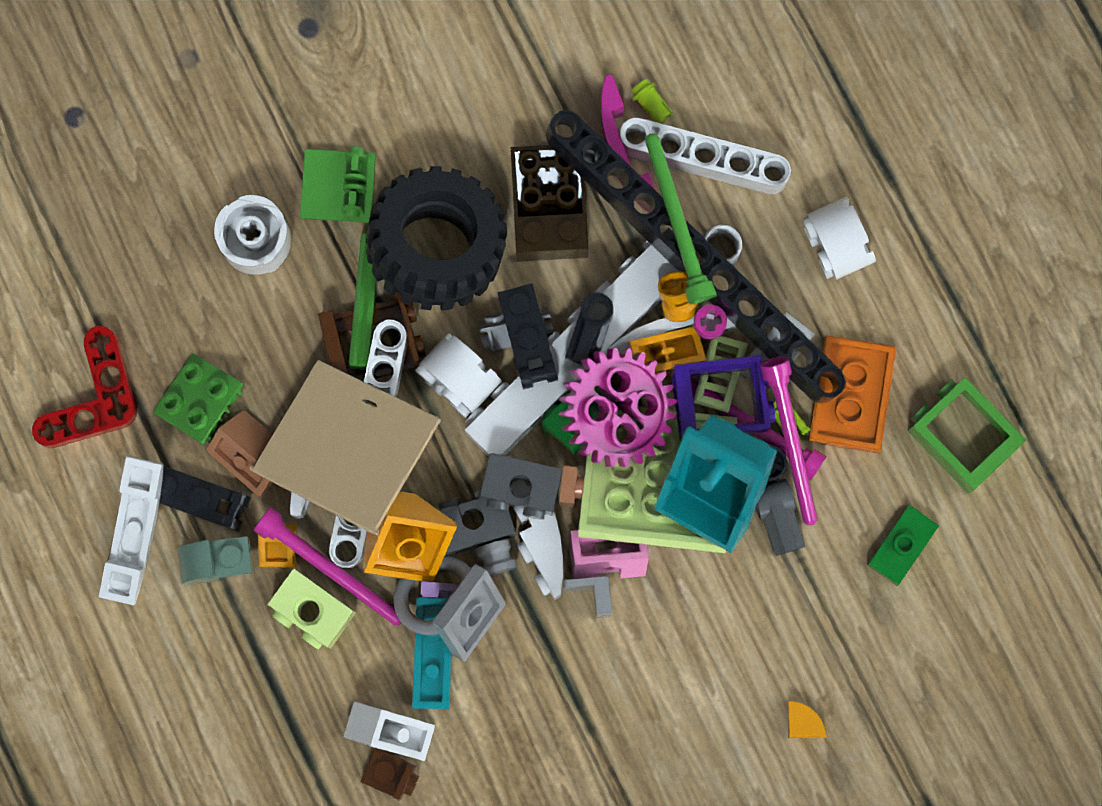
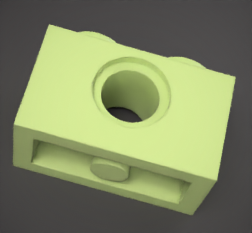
M295 569L291 571L268 603L275 610L271 615L274 619L287 628H290L293 623L305 631L301 638L318 650L322 645L331 649L356 614ZM308 602H316L320 610L319 616L312 622H305L301 617V609Z

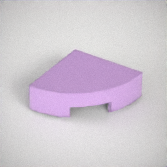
M421 582V595L423 598H449L459 585Z

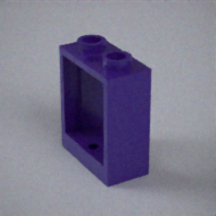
M762 356L681 364L672 367L671 378L674 387V399L677 400L675 410L679 442L682 441L685 431L689 426L697 431L700 429H697L690 379L693 376L749 370L755 422L733 425L747 434L766 432L771 428L770 423L775 422V408L772 400L767 401L765 386H768V382L763 380L760 368Z

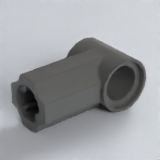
M783 479L767 484L763 495L755 506V510L759 519L764 522L774 556L776 557L806 547L794 513L796 506L788 481Z

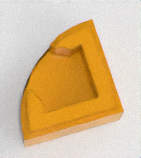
M787 701L788 738H826L824 724L813 709L799 702Z

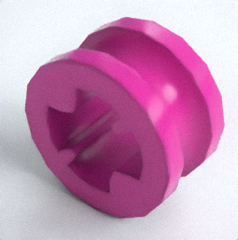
M716 305L703 306L695 315L694 329L703 339H717L723 334L727 326L725 312ZM708 313L715 314L714 319H720L721 324L715 325L714 331H707V325L701 326L700 321L705 320Z

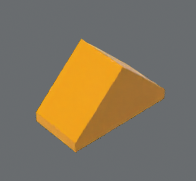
M694 326L628 342V346L632 350V357L636 353L643 352L645 353L644 364L651 360L657 361L654 373L666 371L667 375H669L674 365L706 361L700 336L696 333Z

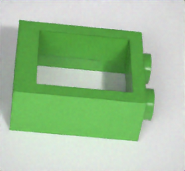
M965 377L958 384L951 380L936 394L941 400L932 409L925 404L911 418L915 425L908 432L969 494L1006 461L1026 439ZM960 394L1005 438L971 472L926 427Z

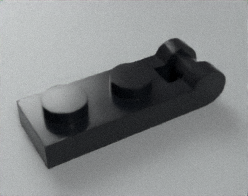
M533 284L497 292L523 390L534 387L533 383L547 380L548 383L558 381ZM541 358L543 366L529 370L527 361Z
M163 466L159 504L239 532L243 522L239 519L244 507L248 508L251 497ZM222 499L230 502L226 515L218 513Z

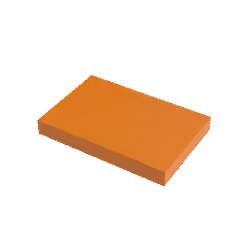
M825 335L822 352L842 371L846 384L843 392L828 403L820 404L814 402L808 442L879 454L882 448L896 346ZM819 377L818 384L821 390L831 393L833 388L831 381L826 377Z

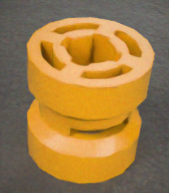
M682 271L665 274L658 282V292L662 300L663 314L665 318L672 322H685L692 319L698 312L699 307L698 303L688 304L684 290L687 288L686 281L689 279L687 273Z

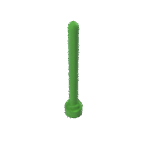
M648 134L645 138V143L689 279L686 281L687 288L684 290L688 304L701 303L717 296L713 281H708L707 275L702 274L660 138L657 134Z

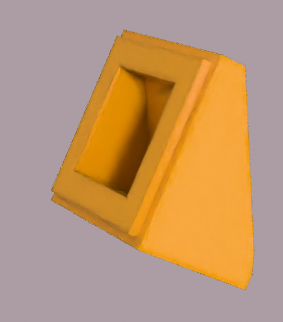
M297 524L284 525L297 535ZM258 534L259 567H296V552L277 538L272 540L267 536L264 539Z

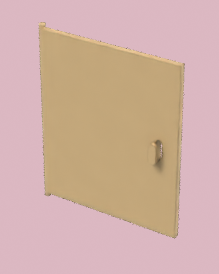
M317 360L255 466H250L249 470L377 536L379 534L378 527L441 420Z

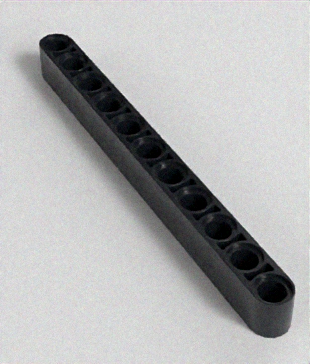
M568 110L556 113L546 131V140L550 147L678 271L686 272L676 239H667L660 231V226L668 225L672 227L663 197L576 113ZM557 125H566L572 130L573 135L567 138L561 137L556 132L555 127ZM583 150H592L597 154L599 161L589 163L584 160L581 152ZM618 175L623 179L625 187L614 188L608 182L607 177ZM643 200L647 202L650 206V213L642 214L638 212L634 207V201ZM685 220L694 249L702 257V264H700L702 274L707 275L708 281H713V276L718 275L724 277L728 282V290L724 291L719 290L714 285L717 296L709 299V301L723 309L726 317L768 359L788 357L792 371L789 379L812 401L820 404L828 403L840 395L846 384L842 371ZM748 301L754 307V316L743 314L739 308V302ZM766 326H773L780 332V341L775 342L767 337L765 332ZM793 351L801 352L805 356L806 367H799L793 362ZM819 377H826L831 381L833 387L831 393L821 390L818 384Z

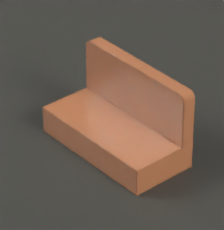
M242 410L218 429L206 451L258 497L266 493L273 483L249 470L250 466H255L273 434L247 411Z

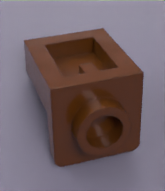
M375 748L361 782L400 801L404 794L412 795L419 775L414 774L416 765Z

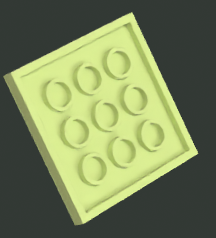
M638 407V410L641 414H644L647 408ZM620 410V411H618L616 414H624V413ZM668 410L676 415V411ZM695 413L697 429L704 425L711 416L710 414ZM714 415L723 421L737 424V417ZM632 418V420L636 423L638 428L641 429L642 424L638 420ZM677 418L666 420L665 424L673 431L672 433H661L660 436L666 443L665 446L652 445L655 456L648 457L642 453L643 463L634 464L630 459L629 467H620L618 461L614 467H606L604 459L600 463L591 462L593 451L587 455L578 537L726 553V550L654 510L664 481L669 475L681 444L679 442ZM622 424L617 427L615 434L619 443H622L626 437V430Z

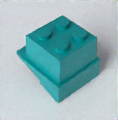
M712 414L699 431L690 426L685 431L654 510L727 552L732 553L749 528L755 506L765 491L777 450L770 447L763 440L748 435L736 428L732 423L723 421Z

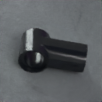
M595 292L586 296L582 301L565 359L582 365V359L589 358L594 362V352L601 351L614 314L612 301L605 294ZM596 302L604 304L608 310L606 316L600 320H593L587 315L588 307Z

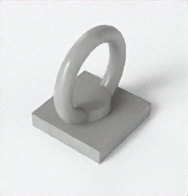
M445 555L439 570H448L455 573L462 582L448 598L434 620H423L411 612L408 605V596L416 580L399 579L394 591V609L398 619L405 627L422 635L439 634L452 655L465 662L506 603L486 569L476 564L471 569L460 559Z

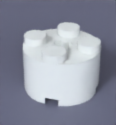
M257 195L242 196L231 204H227L220 211L215 222L214 235L220 251L230 265L243 273L252 275L271 273L279 268L290 251L292 237L289 225L280 209L267 198ZM255 229H257L260 236L254 237L253 241H249L247 234L253 235Z
M847 196L806 214L807 219L802 221L804 231L811 247L819 245L821 251L817 253L818 261L826 279L834 277L837 280L876 262L874 252L869 253L865 244L869 242L867 234L853 205L849 206Z
M450 333L445 335L415 370L439 396L443 395L450 402V405L464 418L470 413L472 414L502 382L491 368L488 371L485 369L486 366L482 363L480 357Z

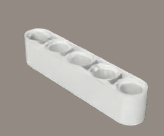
M642 118L628 119L620 129V138L626 154L631 158L652 163L645 140L638 145L632 144L626 139V135L636 131L642 133L646 138L648 134L654 133L659 136L661 144L664 141L670 140L676 142L679 146V150L676 153L668 154L664 152L669 168L767 194L779 193L785 188L791 174L789 162L780 155ZM702 149L708 150L713 154L714 159L711 162L702 163L697 160L695 153ZM733 159H742L747 163L748 169L743 172H736L730 167L729 162ZM768 168H776L781 172L782 179L771 181L766 178L764 171Z

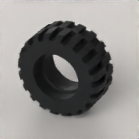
M430 166V170L427 172H423L422 168L412 169L409 172L408 178L404 175L394 178L391 182V187H384L378 194L377 202L373 204L366 236L368 263L373 264L372 273L376 280H385L383 289L390 295H394L396 292L401 294L400 301L409 306L412 304V301L420 303L421 309L430 311L432 305H440L442 311L453 309L455 302H458L460 306H464L472 302L474 294L481 296L488 289L489 282L494 281L498 273L507 237V224L503 221L504 211L500 204L493 205L495 195L489 188L482 190L479 187L481 181L473 176H470L469 179L461 176L462 171L452 168L451 172L442 171L441 166ZM419 219H443L454 224L463 232L468 240L469 249L452 259H431L411 248L402 232L407 225Z

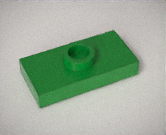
M908 505L867 566L898 586L939 525Z

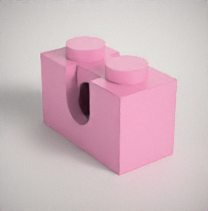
M579 530L571 531L569 556L573 579L599 577L601 573L619 572L620 578L646 576L649 559L646 544L615 541V548L599 550L596 548V545L602 541L609 540L578 537Z

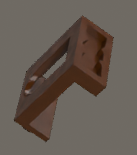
M397 293L398 298L374 304L373 325L385 320H395L406 329L408 345L402 370L404 372L418 368L420 364L419 357L426 356L421 335H413L411 323L417 322L413 303L409 306L401 302L402 295ZM354 309L334 314L332 310L318 313L330 365L364 382L366 369H352L350 366H347L340 333L352 331ZM388 364L379 365L374 371V378L393 375V367Z

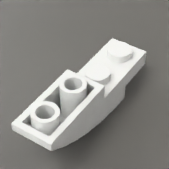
M519 479L512 483L510 490L515 497L524 498L530 494L532 487H527L525 481ZM512 506L521 524L529 522L531 526L519 533L522 542L517 544V547L527 564L532 561L535 563L540 574L534 576L543 595L551 593L553 599L556 600L561 597L563 553L555 513L553 512V516L545 514L544 520L523 516L522 508Z

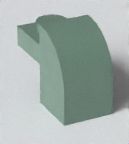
M248 536L216 541L205 540L177 547L181 582L184 586L222 581L221 578L254 574L250 539Z

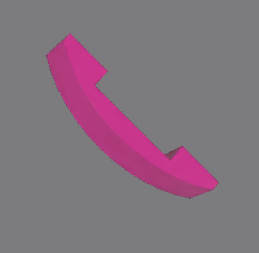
M610 74L605 76L601 99L603 139L630 165L614 119L623 116L624 105L613 75ZM649 172L640 175L654 188ZM617 175L620 182L625 187L623 179ZM636 200L644 210L650 213V206L647 202Z

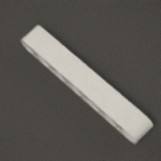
M385 320L376 327L364 378L365 383L396 398L408 345L406 330L399 322ZM396 329L401 333L400 342L396 346L387 347L382 344L381 337L386 330ZM381 364L391 365L394 369L393 377L385 383L378 382L374 378V371ZM336 515L329 547L331 560L343 568L357 566L364 557L367 531L359 526L349 525L345 519ZM345 541L353 542L357 548L355 558L349 562L342 561L338 556V547Z

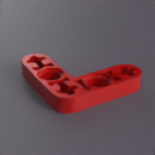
M95 326L89 329L84 337V348L98 399L38 417L33 423L32 435L40 445L47 448H57L126 428L135 421L137 407L119 340L116 334L108 327ZM102 334L104 338L110 339V342L105 344L107 356L110 358L116 356V359L104 360L96 364V360H103L101 351L97 347H93L92 344L98 342L97 336ZM107 368H117L120 373L119 382L111 387L104 386L101 382L102 372ZM125 390V394H118L121 405L128 407L129 410L123 413L124 419L119 420L115 415H111V412L116 410L114 399L111 396L106 399L105 394H117ZM85 411L91 412L94 416L93 426L87 431L78 430L75 425L78 414ZM67 416V425L72 435L68 436V431L62 429L53 433L54 439L52 440L46 436H41V432L46 430V423L50 422L54 427L66 425L62 418Z

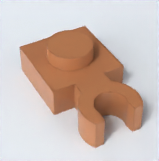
M563 466L559 506L574 507L575 498L582 499L584 477H577L578 467Z

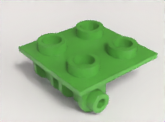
M357 146L350 147L349 151L305 149L300 219L369 223L373 203L376 153L364 152V148Z
M192 353L152 413L204 445L207 440L211 441L213 439L212 435L219 426L216 423L218 421L221 423L225 421L221 418L224 412L227 414L231 412L227 407H232L238 396L243 394L240 390L244 385L239 380Z

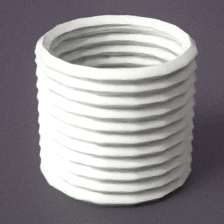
M728 225L712 227L706 232L704 238L708 241L717 235L729 237L736 246V254L727 260L734 265L742 250L740 234L735 228Z

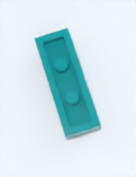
M417 597L416 617L423 620H434L445 606L448 598ZM415 633L412 708L450 710L452 653L439 634L422 635Z

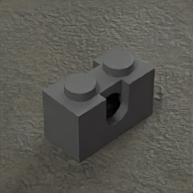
M490 453L480 498L487 501V508L508 512L509 506L523 509V516L544 520L545 514L553 516L563 469ZM519 479L528 481L532 487L530 494L524 498L515 497L510 492V487L514 481Z
M481 491L473 494L475 499L473 501L461 504L460 499L456 498L438 504L439 511L455 521L457 525L445 555L452 556L516 536L509 510L508 512L487 508V501L480 498ZM478 511L484 516L483 524L478 529L471 530L464 526L463 519L468 512Z

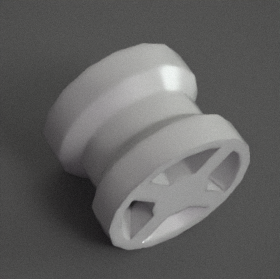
M509 539L492 542L475 549L477 557L482 559L483 568L487 570L490 577L518 567L516 560L511 558L509 553L511 548Z

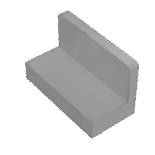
M608 576L563 581L564 593L593 590L596 619L611 617L612 608Z

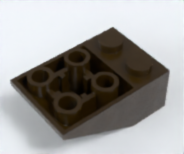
M550 145L510 147L517 262L588 258L584 179Z

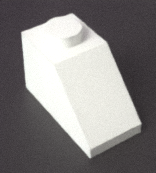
M354 701L343 737L425 761L435 725Z

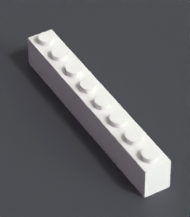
M669 227L662 233L667 239H676L674 232ZM648 241L643 245L646 250L637 259L631 256L618 269L621 275L612 284L606 281L595 291L608 296L614 308L613 319L601 349L603 353L612 344L628 334L661 301L658 292L659 280L665 274L678 271ZM597 302L591 304L587 309V315L593 320L603 319L608 312L604 304ZM581 307L569 317L567 321L571 325L562 334L555 331L548 338L558 381L548 383L547 380L533 383L534 387L524 390L520 376L510 385L504 382L491 395L494 401L485 410L481 407L476 409L465 421L469 425L465 429L466 435L488 457L490 453L506 456L543 419L547 409L554 403H559L560 397L568 394L569 390L563 385L564 382L576 381L571 370L580 369L584 371L582 365L565 359ZM541 358L527 361L529 370L543 366Z

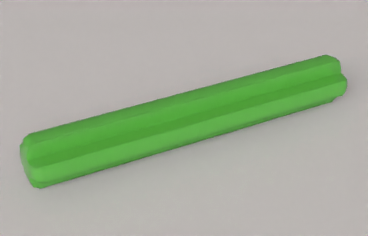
M363 233L360 239L349 355L350 368L359 370L367 368L370 354L377 281L372 273L373 264L368 263L367 233Z

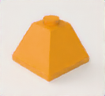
M399 491L377 529L379 534L376 536L367 531L363 561L364 573L433 582L456 531V522L416 494Z

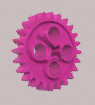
M609 348L607 355L602 351L594 352V362L589 358L581 360L584 371L580 369L571 370L576 381L564 382L563 384L571 392L570 396L559 398L560 401L568 404V409L559 412V416L569 417L570 422L562 429L563 431H574L575 434L570 439V444L583 443L579 451L580 455H588L593 451L591 458L593 463H600L604 459L606 467H614L617 461L620 467H629L631 459L634 464L643 463L642 453L648 457L655 456L652 445L665 446L666 443L660 436L661 433H672L673 431L665 423L667 419H675L677 415L668 411V406L676 404L677 400L667 398L666 393L674 387L673 385H663L661 383L667 375L666 371L653 372L657 365L656 360H651L644 364L645 353L643 352L636 353L632 357V350L630 348L622 349L620 355L617 348ZM615 372L621 379V385L617 391L613 390L610 384V378ZM598 386V389L605 397L598 395L594 391V387ZM641 396H644L648 403L644 414H641L637 407ZM593 401L599 407V415L595 420L591 419L588 413V407ZM610 401H620L621 403L617 407L613 402ZM618 408H619L624 414H616ZM632 418L638 420L642 424L641 429L638 428V426L632 420ZM620 424L626 430V437L622 443H619L615 435L616 429Z

